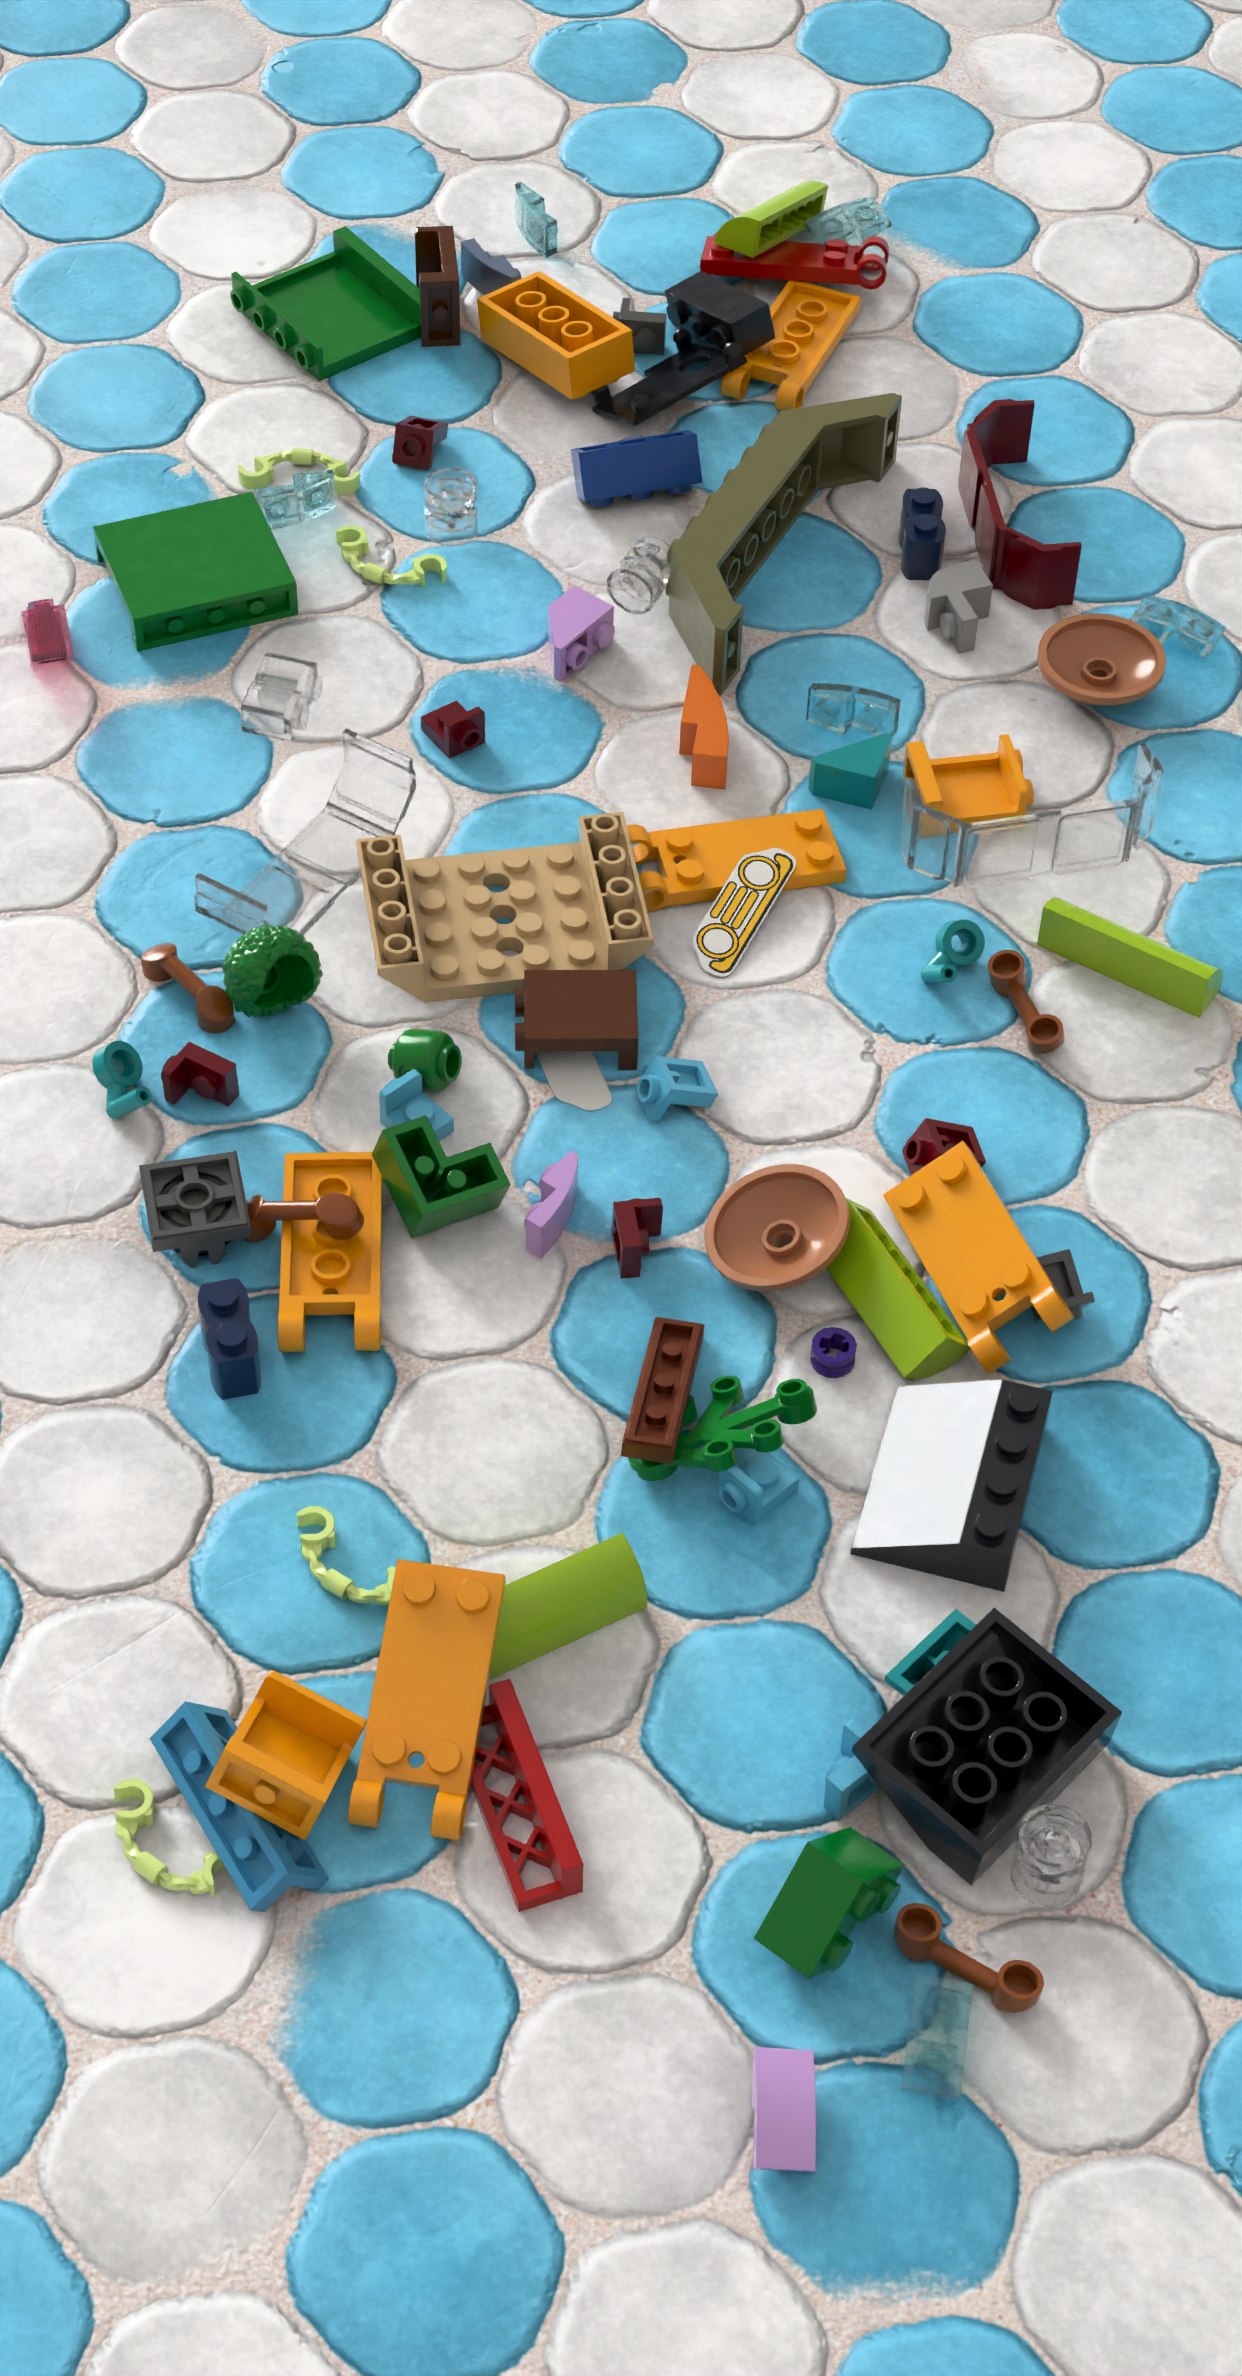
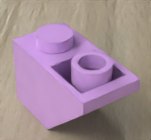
M575 585L548 606L550 656L554 678L560 682L574 670L580 669L586 660L598 650L607 647L615 633V627L613 626L614 606Z

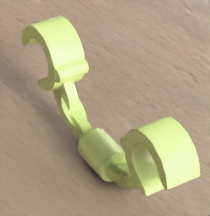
M293 448L292 451H283L269 456H255L254 465L256 473L247 472L241 465H238L239 483L247 489H261L267 486L269 482H273L274 466L285 461L292 462L293 465L312 466L313 463H319L327 466V469L324 470L325 484L329 485V488L335 493L350 494L360 487V471L346 477L348 475L347 461L336 460L328 455L313 452V449Z
M346 525L336 530L337 545H341L342 558L349 562L352 568L362 574L363 578L381 585L384 583L393 585L418 584L425 587V572L427 571L439 573L442 583H445L447 580V563L439 555L426 554L419 558H413V570L402 574H390L386 568L369 562L364 564L359 560V557L369 554L367 535L363 528L355 525Z
M309 1506L300 1510L296 1514L298 1528L312 1524H318L325 1528L317 1534L300 1535L302 1557L310 1562V1571L321 1582V1587L343 1600L349 1598L357 1603L388 1605L396 1567L391 1566L387 1569L388 1583L379 1585L374 1590L355 1588L353 1580L332 1568L327 1571L324 1565L318 1561L323 1550L327 1548L332 1549L336 1546L335 1521L332 1514L320 1506Z
M138 1779L124 1780L115 1785V1800L138 1798L144 1802L136 1810L115 1811L116 1835L119 1839L123 1840V1852L126 1858L133 1863V1870L153 1885L160 1883L161 1886L169 1890H186L193 1894L209 1892L212 1896L215 1895L213 1875L217 1870L225 1867L216 1851L213 1854L210 1852L205 1853L203 1857V1870L194 1872L188 1877H180L168 1873L169 1867L147 1850L140 1853L136 1843L131 1840L136 1836L138 1828L144 1825L151 1826L154 1823L155 1806L151 1788L145 1782Z

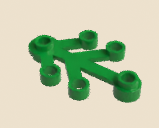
M720 1377L710 1385L713 1401L692 1431L679 1436L673 1464L628 1457L630 1467L637 1472L642 1480L658 1481L671 1476L678 1466L701 1467L715 1472L728 1470L737 1462L734 1448H750L758 1452L777 1450L784 1443L781 1426L778 1421L767 1419L777 1416L780 1422L790 1425L804 1423L812 1419L817 1413L813 1389L807 1386L806 1382L801 1379L786 1380L777 1386V1393L774 1395V1398L727 1416L733 1406L743 1400L744 1395L738 1377ZM689 1395L681 1432L685 1425L692 1423L698 1416L695 1401L691 1395ZM752 1426V1427L750 1428V1430H742V1429H745V1428H747V1427ZM700 1446H704L702 1450H700V1449H695V1448H698V1447H700Z

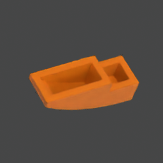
M691 665L681 718L679 754L692 756L691 786L725 789L729 744L727 718L722 701L710 678L700 665Z

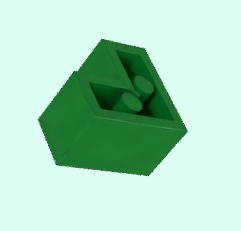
M427 1115L383 1129L372 1152L376 1165L411 1238L497 1209L511 1185L491 1143L446 1157Z
M851 1827L808 1841L754 1939L809 1979L829 1969L835 1971L843 1964L853 1947V1942L848 1937L857 1921L862 1923L875 1913H885L895 1901L901 1889V1885L896 1880L905 1864Z

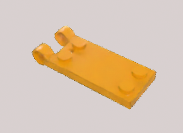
M789 280L770 307L775 339L744 355L747 363L723 376L721 395L742 400L748 390L750 379L762 380L780 385L775 401V409L777 411L801 408L805 393L859 313L861 297L802 281Z
M823 809L647 832L640 825H627L631 844L639 843L632 847L636 865L649 860H657L661 874L655 871L638 873L647 912H654L662 907L715 900L737 863L744 855L770 848L782 849L790 853L796 860L795 869L781 891L843 883L846 880L847 869Z
M961 1141L883 1194L965 1334L972 1352L989 1374L1011 1360L994 1331L1032 1305L1052 1332L1074 1319L1070 1309L1060 1296L971 1149L964 1141ZM1006 1292V1296L1003 1300H995L996 1298L1002 1296Z
M372 1152L285 1153L283 1201L318 1200V1198L328 1193H342L356 1202L364 1215V1224L361 1230L353 1237L345 1240H336L328 1234L320 1220L282 1221L278 1313L279 1352H305V1315H354L355 1351H381L382 1175L372 1156Z
M397 1559L358 1772L350 1796L348 1824L371 1828L378 1827L387 1782L439 1790L433 1809L431 1837L460 1841L465 1822L466 1807L506 1585L504 1574ZM413 1754L423 1755V1765L417 1768L410 1766V1757Z

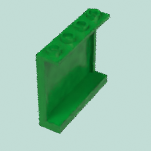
M346 226L333 231L334 252L262 282L251 285L239 273H231L233 290L230 293L234 308L238 312H242L255 324L259 331H263L268 335L279 349L286 351L297 361L302 369L307 370L318 381L421 338L420 289Z
M253 492L93 526L97 560L99 563L105 562L130 619L132 640L137 652L298 615L296 581Z

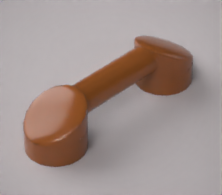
M171 943L158 944L148 948L141 955L142 972L146 978L155 982H163L173 978L195 998L197 1022L203 1031L217 1034L225 1032L233 1026L235 1021L234 1008L226 991L218 986L207 985L178 958L176 945Z
M1002 950L992 955L988 961L991 985L998 994L1010 998L1026 1026L1029 1050L1040 1054L1058 1049L1065 1040L1063 1024L1056 1016L1049 1014L1040 1015L1025 990L1027 976L1022 955L1013 950Z
M328 1193L318 1198V1200L265 1201L262 1196L255 1195L246 1201L252 1237L243 1239L248 1242H257L265 1239L274 1230L276 1221L320 1220L333 1239L345 1240L353 1237L361 1230L364 1224V1215L356 1202L342 1193Z
M911 1903L901 1908L898 1912L894 1926V1937L900 1950L911 1960L920 1963L929 1960L992 1995V2004L1003 2012H1022L1033 2007L1039 2001L1044 1986V1979L1039 1969L1033 1964L1023 1960H1012L1005 1963L999 1972H996L939 1940L942 1920L937 1911L932 1907L922 1903Z

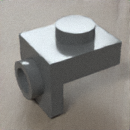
M623 298L620 312L614 311L613 318L632 329L634 353L664 355L667 314L630 311L631 298Z
M1070 1249L1037 1257L1073 1314L1074 1319L1071 1321L1083 1317L1081 1309L1095 1302L1093 1292L1083 1294ZM1032 1305L1031 1307L1035 1317V1321L1042 1320V1318L1036 1311L1035 1307Z

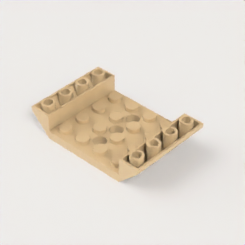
M623 812L579 816V842L411 860H405L401 835L356 839V849L378 976L424 1002L515 993V989H524V970H624L654 946V937ZM493 886H502L506 888V890L502 892H492L488 888ZM509 918L512 919L513 922L508 924H498L496 923L495 919ZM505 950H515L518 951L520 954L513 957L503 956L501 952Z

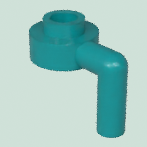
M953 920L945 923L936 936L937 954L921 971L922 980L926 983H950L957 978L955 966L970 965L976 962L982 955L985 946L984 935L980 927L970 920ZM954 935H957L961 941L958 951L952 948L951 941Z
M114 1041L97 1050L93 1057L92 1065L97 1080L107 1089V1115L112 1119H119L149 1104L152 1096L146 1087L141 1086L126 1093V1088L136 1084L142 1075V1061L138 1052L124 1041Z

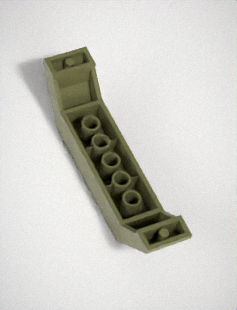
M889 393L780 411L770 425L766 424L763 426L755 444L745 449L741 461L734 470L730 469L727 472L723 484L717 492H712L708 496L705 507L698 516L694 515L691 517L686 531L679 540L674 539L667 553V563L670 564V577L665 590L666 595L669 596V616L696 665L702 667L719 695L723 694L740 671L744 605L735 603V600L819 490L866 480L878 483L882 480L896 461L902 402L901 395Z

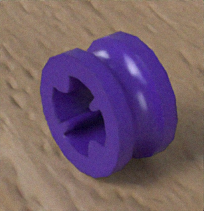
M836 1327L825 1328L817 1332L812 1339L810 1357L812 1368L818 1374L828 1378L844 1377L850 1373L855 1364L857 1347L855 1338L848 1331ZM832 1348L840 1350L835 1357L826 1354H829Z

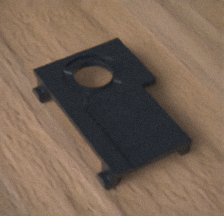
M678 329L673 335V341L676 343L678 353L645 370L646 378L612 397L607 384L591 391L596 402V406L592 407V410L598 415L617 421L623 420L627 424L635 426L747 363V359L741 356L742 348L737 343L729 342L722 351L696 343L693 344L690 333L685 329ZM698 362H711L703 369L694 372H681L689 365Z

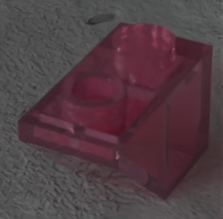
M53 599L28 603L27 610L21 611L19 623L30 666L72 659L74 653L64 604L54 606Z

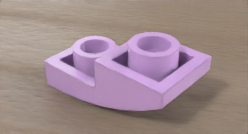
M571 1150L557 1164L552 1163L545 1169L539 1181L541 1202L535 1203L525 1217L526 1250L540 1259L544 1257L561 1236L574 1209L578 1189V1154Z
M754 2047L751 2109H755L753 2169L815 2172L816 2089L813 2050Z

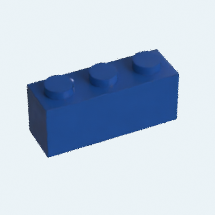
M689 430L571 449L577 498L584 502L589 501L590 507L611 505L614 503L613 497L628 495L629 500L632 501L653 497L652 491L667 489L668 494L685 493L692 490L691 484L703 483L697 434Z

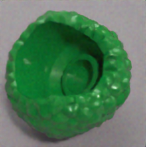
M264 925L259 928L253 927L250 932H245L244 936L239 937L236 943L231 945L222 966L224 973L223 983L226 986V993L234 1004L235 1010L243 1012L247 1017L271 1016L277 1012L289 1009L292 1005H300L303 1001L309 1000L317 990L323 972L320 969L319 954L314 950L313 944L307 942L305 937L298 931L280 925L274 927L270 925Z

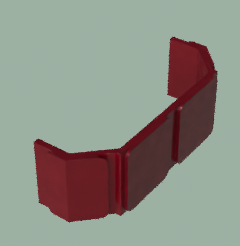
M994 400L975 417L973 423L967 424V430L964 431L958 479L959 492L969 525L975 529V545L982 568L993 585L992 589L1002 590L1009 598L1033 610L1051 609L1060 605H1073L1082 547L1081 542L1042 544L1005 526L988 472V468L993 464L1027 462L1035 405L1034 400Z

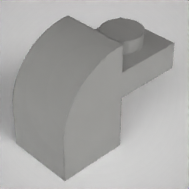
M977 559L946 566L938 570L928 583L924 617L925 627L927 631L941 628L944 637L950 638L958 653L974 650L978 619L989 617L993 585Z

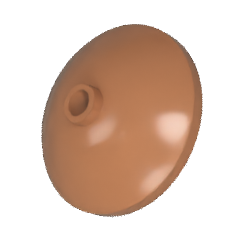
M1090 613L1068 617L1051 626L1040 640L1037 661L1044 678L1067 697L1090 705L1117 706L1141 699L1156 689L1164 676L1166 655L1160 641L1140 624L1115 615Z
M781 1164L762 1168L736 1181L718 1198L706 1221L705 1247L717 1272L730 1283L752 1291L764 1292L788 1289L817 1276L838 1256L849 1233V1206L838 1184L818 1169L797 1164Z

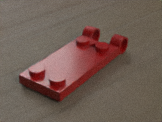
M715 233L713 236H707L700 260V271L709 275L860 285L865 289L872 290L880 287L886 279V264L889 259L890 250L888 243L878 236L866 238L861 246H851L846 241L836 239L828 240L826 244L783 241L752 258L714 244L717 234ZM869 246H878L884 251L885 256L883 258L877 254H867L864 256L863 252ZM863 267L868 271L882 270V274L877 279L869 280L862 275L861 268Z

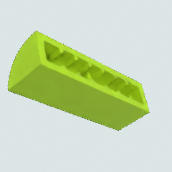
M806 181L790 188L724 223L715 236L714 244L752 258L822 220L828 185L817 181Z
M1053 897L1043 906L1037 945L1198 1018L1202 1016L1220 991L1223 973L1222 970L1060 898Z
M846 1198L850 1211L849 1233L840 1253L826 1269L904 1378L912 1380L923 1379L946 1370L971 1350L967 1340L873 1212Z
M623 1532L505 1585L489 1680L647 1608L645 1581L636 1556Z

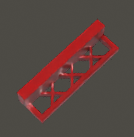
M507 1679L490 1684L489 1705L484 1706L481 1726L493 1723L498 1738L490 1751L477 1746L475 1759L483 1762L479 1770L475 1760L470 1785L517 1910L520 1912L583 1892V1862L511 1680ZM502 1749H504L507 1758L500 1756ZM492 1767L514 1776L516 1783L508 1797L486 1788L484 1781ZM520 1794L523 1798L524 1804L517 1801ZM493 1805L501 1808L498 1815H496ZM510 1813L532 1822L534 1830L526 1844L504 1835L502 1827ZM538 1841L540 1842L543 1851L535 1848ZM511 1852L519 1855L516 1862H514ZM531 1860L549 1868L555 1882L525 1891L520 1874L527 1861Z

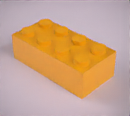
M540 271L477 298L481 340L571 400L585 397L589 392L606 384L615 383L621 377L635 371L632 329Z

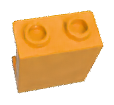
M1009 734L999 736L998 749L995 753L930 760L923 741L906 743L903 778L922 835L1025 823L1027 806L1033 804V786L1030 779H1024L1022 755L1019 749L1014 750Z
M270 1670L237 1730L225 1746L205 1787L305 1840L367 1722L364 1718L288 1677Z

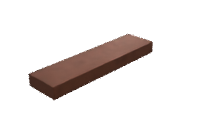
M655 1317L622 1441L621 1456L673 1464L703 1342L704 1324Z

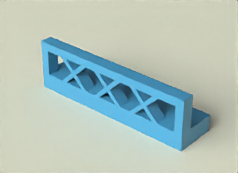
M185 1701L149 1739L249 1909L265 1912L290 1886L319 1890L329 1878L306 1840L297 1837L205 1787L225 1746L237 1730V1726L227 1710Z

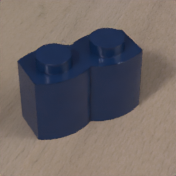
M907 489L903 495L899 545L902 549L901 570L907 580H930L942 567L946 527L942 520L943 499L936 489Z
M237 1278L201 1284L198 1292V1307L202 1340L208 1353L211 1383L215 1392L222 1400L257 1394L261 1387L258 1338L255 1328L251 1323L249 1298L244 1285Z

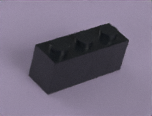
M703 271L665 290L668 303L666 311L671 323L675 327L687 330L690 334L720 350H723L729 342H734L741 346V356H744L775 339L768 303Z

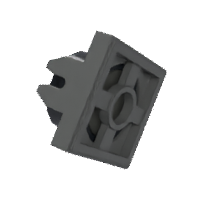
M237 1151L139 1165L153 1252L173 1249L181 1254V1259L191 1268L198 1266L199 1256L208 1255L209 1260L214 1265L219 1264L225 1255V1246L230 1240L252 1237Z

